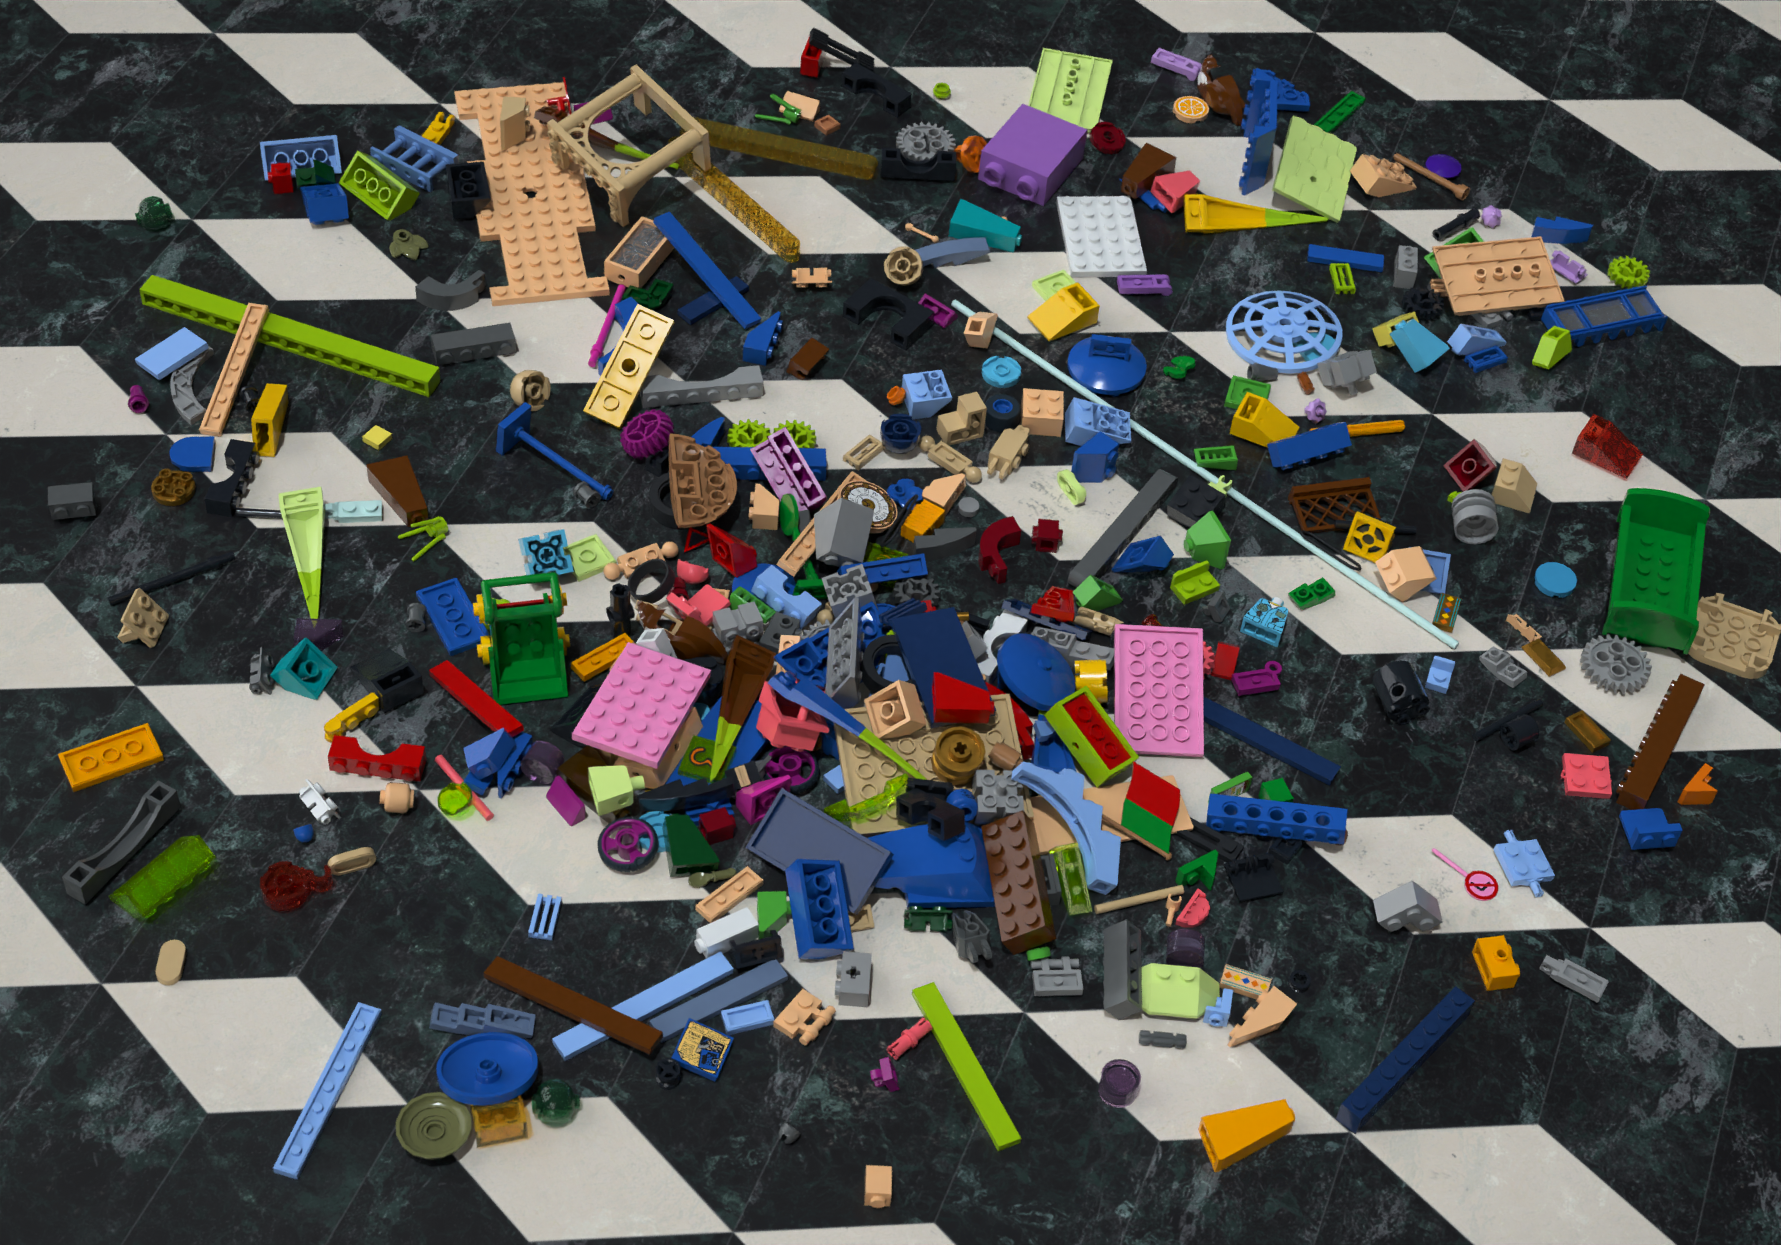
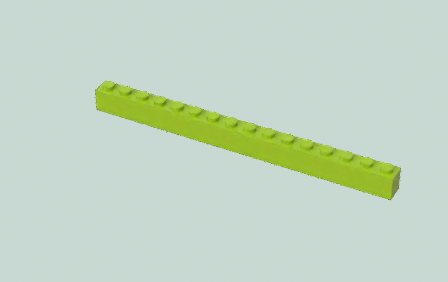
M151 275L139 289L143 305L233 334L237 333L247 308L245 304L155 275ZM270 312L267 314L257 341L430 397L440 383V371L437 366Z

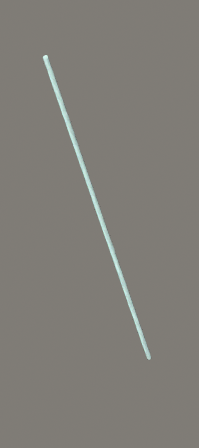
M957 300L951 303L952 307L968 318L976 314ZM994 327L993 335L1093 403L1114 408L1009 335ZM1130 419L1132 430L1208 482L1218 483L1219 478L1204 468L1198 467L1197 463ZM1232 487L1226 491L1227 495L1453 649L1458 647L1459 642L1351 568L1304 539L1301 534Z

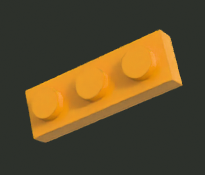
M623 633L571 662V669L585 682L610 668L627 643H633L634 641L626 633Z

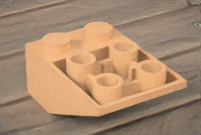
M1362 154L1350 170L1366 194L1376 197L1397 194L1417 188L1412 182V177L1405 173L1404 167L1400 163H1392L1387 159H1378L1373 155Z

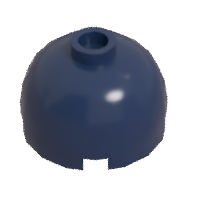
M901 413L892 414L889 416V419L882 421L880 437L883 445L889 451L904 454L912 451L918 445L921 436V425L918 421L916 423L912 420V416Z

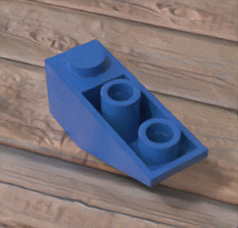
M776 312L748 333L743 346V361L766 366L768 358L773 356V345H777L778 332H781L783 328V321L780 320L781 312Z
M521 732L512 737L515 740V745L500 770L497 771L498 796L500 799L503 798L506 791L509 792L511 790L515 777L522 773L527 758H531L529 751L534 746L533 738L530 734Z

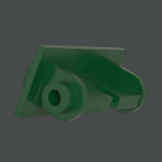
M910 906L909 910H905L903 913V917H908V919H904V928H908L909 931H925L926 922H930V931H947V929L952 928V920L947 919V917L951 916L952 910H947L943 906L932 907V910H923L921 906Z

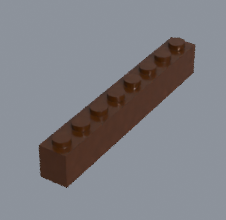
M1681 673L1677 681L1672 680L1667 692H1670V695L1665 694L1660 704L1663 709L1658 708L1653 720L1656 723L1651 722L1646 731L1649 737H1643L1638 749L1642 750L1641 753L1636 751L1631 761L1634 767H1628L1623 777L1627 779L1626 782L1621 781L1616 793L1620 795L1616 803L1631 810L1645 808L1705 684Z

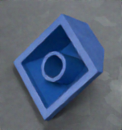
M1161 535L1129 544L1112 568V571L1114 573L1163 570L1168 567L1169 561L1174 554Z

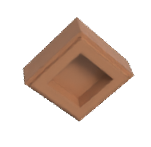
M828 114L815 121V127L827 136L839 130L840 123Z

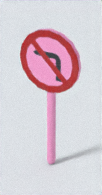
M1432 849L1434 854L1466 877L1464 886L1471 897L1481 901H1488L1496 896L1498 893V883L1491 874L1479 870L1468 874L1437 849Z

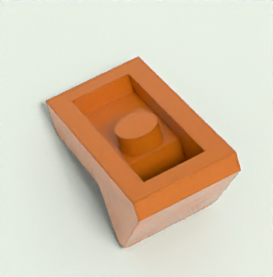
M1705 763L1683 789L1677 803L1681 805L1711 804L1717 794V790L1709 785L1712 780L1709 775L1713 767Z

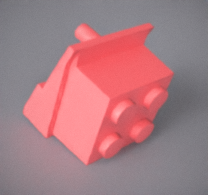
M765 681L759 698L762 706L756 729L774 747L784 748V746H788L798 752H804V749L813 751L819 733L829 732V727L824 717L784 698L768 684L769 681Z

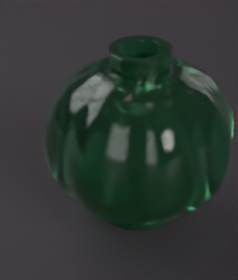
M157 196L144 198L139 204L138 213H135L138 225L142 224L146 230L152 232L165 230L170 225L168 219L173 218L169 203L164 204L163 199Z
M549 1079L543 1082L538 1087L537 1094L532 1095L533 1114H538L539 1120L550 1127H560L567 1124L571 1120L575 1109L580 1108L579 1094H574L571 1086L560 1079Z

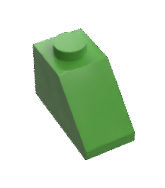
M1089 575L1073 591L1077 598L1076 603L1080 607L1094 611L1120 604L1123 601L1112 585L1092 575Z
M786 891L758 892V940L771 937V930L778 932L786 925L787 915H791L790 901L786 899Z

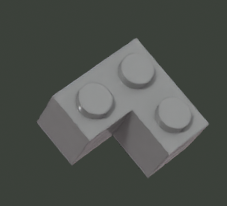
M1410 881L1373 899L1377 922L1390 932L1399 930L1402 926L1409 923L1424 932L1443 922L1438 899L1414 881Z

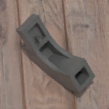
M478 270L465 281L458 284H443L428 276L415 286L416 301L426 307L442 311L460 310L472 306L479 301L478 293L486 288L485 273Z

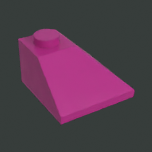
M786 775L757 782L749 787H743L736 793V807L750 825L764 818L781 788L790 792L791 777Z

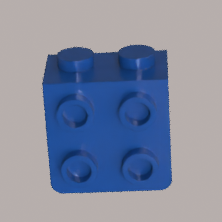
M1660 808L1623 810L1619 815L1632 850L1675 847L1683 831L1680 823L1668 824L1664 812Z

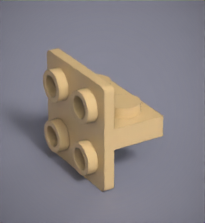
M141 588L135 589L121 618V622L124 625L117 638L122 643L140 638L149 648L155 647L169 614Z

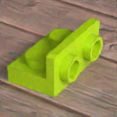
M1207 560L1173 574L1170 589L1184 605L1219 591L1220 584L1208 571L1210 563Z

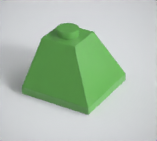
M1209 511L1187 530L1183 545L1193 560L1199 562L1207 560L1210 566L1224 569L1231 539L1215 513Z

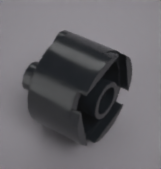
M696 657L683 660L711 670V676L695 703H704L708 707L714 705L715 701L718 698L720 699L722 695L723 679L722 669L717 664L716 659L713 657Z

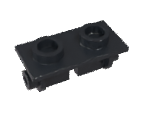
M907 777L906 792L918 788L946 802L947 797L954 790V785L950 782Z

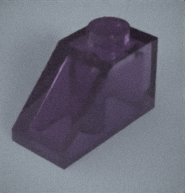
M297 618L293 637L294 646L307 637L320 651H323L343 638L342 620Z

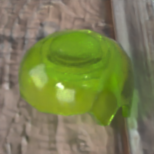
M451 782L439 793L437 797L438 807L449 817H460L466 814L473 805L471 789L465 782L461 784Z

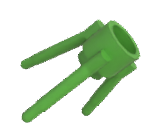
M772 94L770 98L786 107L783 116L786 118L755 114L756 118L791 125V122H798L802 110Z

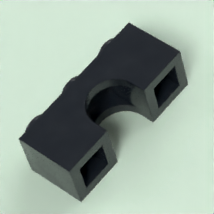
M918 788L896 796L897 818L911 825L927 821L928 833L943 841L965 832L964 810Z

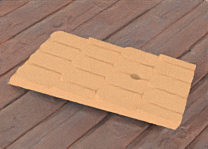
M1541 236L1432 246L1434 258L1437 262L1454 315L1463 316L1535 307L1543 308L1546 305L1565 302Z

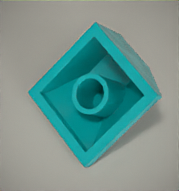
M306 637L279 661L270 676L286 691L316 700L338 667Z

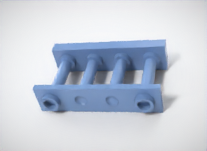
M401 126L394 129L395 141L386 149L381 151L373 146L370 148L373 158L400 178L430 193L433 191L432 178L443 169H446V164L459 163L458 154ZM399 147L407 149L398 158L390 155ZM414 154L422 157L412 166L405 163ZM429 161L437 164L428 173L420 170Z

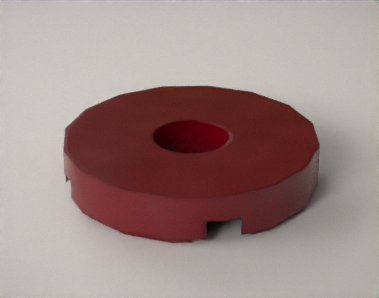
M1099 122L1092 128L1089 135L1092 145L1097 150L1106 154H1116L1122 150L1126 142L1125 134L1120 128L1114 127L1115 124Z

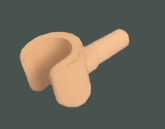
M1171 894L1168 895L1166 908L1168 909L1167 927H1171L1174 914L1180 909L1181 896H1179L1178 901L1171 900Z

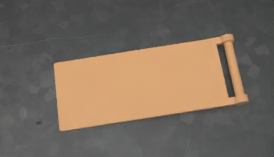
M1173 775L1160 777L1178 788ZM1130 782L1083 789V799L1091 800L1103 806L1102 814L1121 825L1123 803ZM1181 793L1179 809L1171 834L1177 833L1180 830H1193V824ZM1042 796L1030 797L1034 814L1032 822L1035 825L1040 855L1079 849L1075 836L1058 811ZM1102 819V831H1109L1121 837V842L1136 840Z

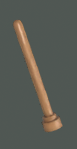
M1398 153L1393 156L1395 161L1453 191L1456 198L1462 201L1467 198L1470 192L1468 186L1464 184L1456 185Z

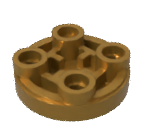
M162 469L151 486L154 499L166 506H177L188 502L194 496L196 490L195 482L190 472L171 471L170 469Z

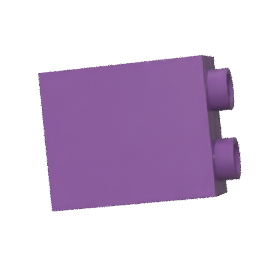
M1022 103L981 150L978 179L990 186L1013 193L1024 200H1030L1044 206L1083 159L1088 129Z

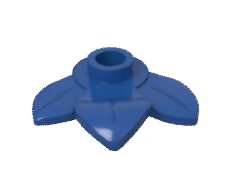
M900 479L897 484H892L887 489L889 497L894 500L895 504H900L902 508L916 494L918 495L916 502L923 501V490L916 487L915 482L911 479Z

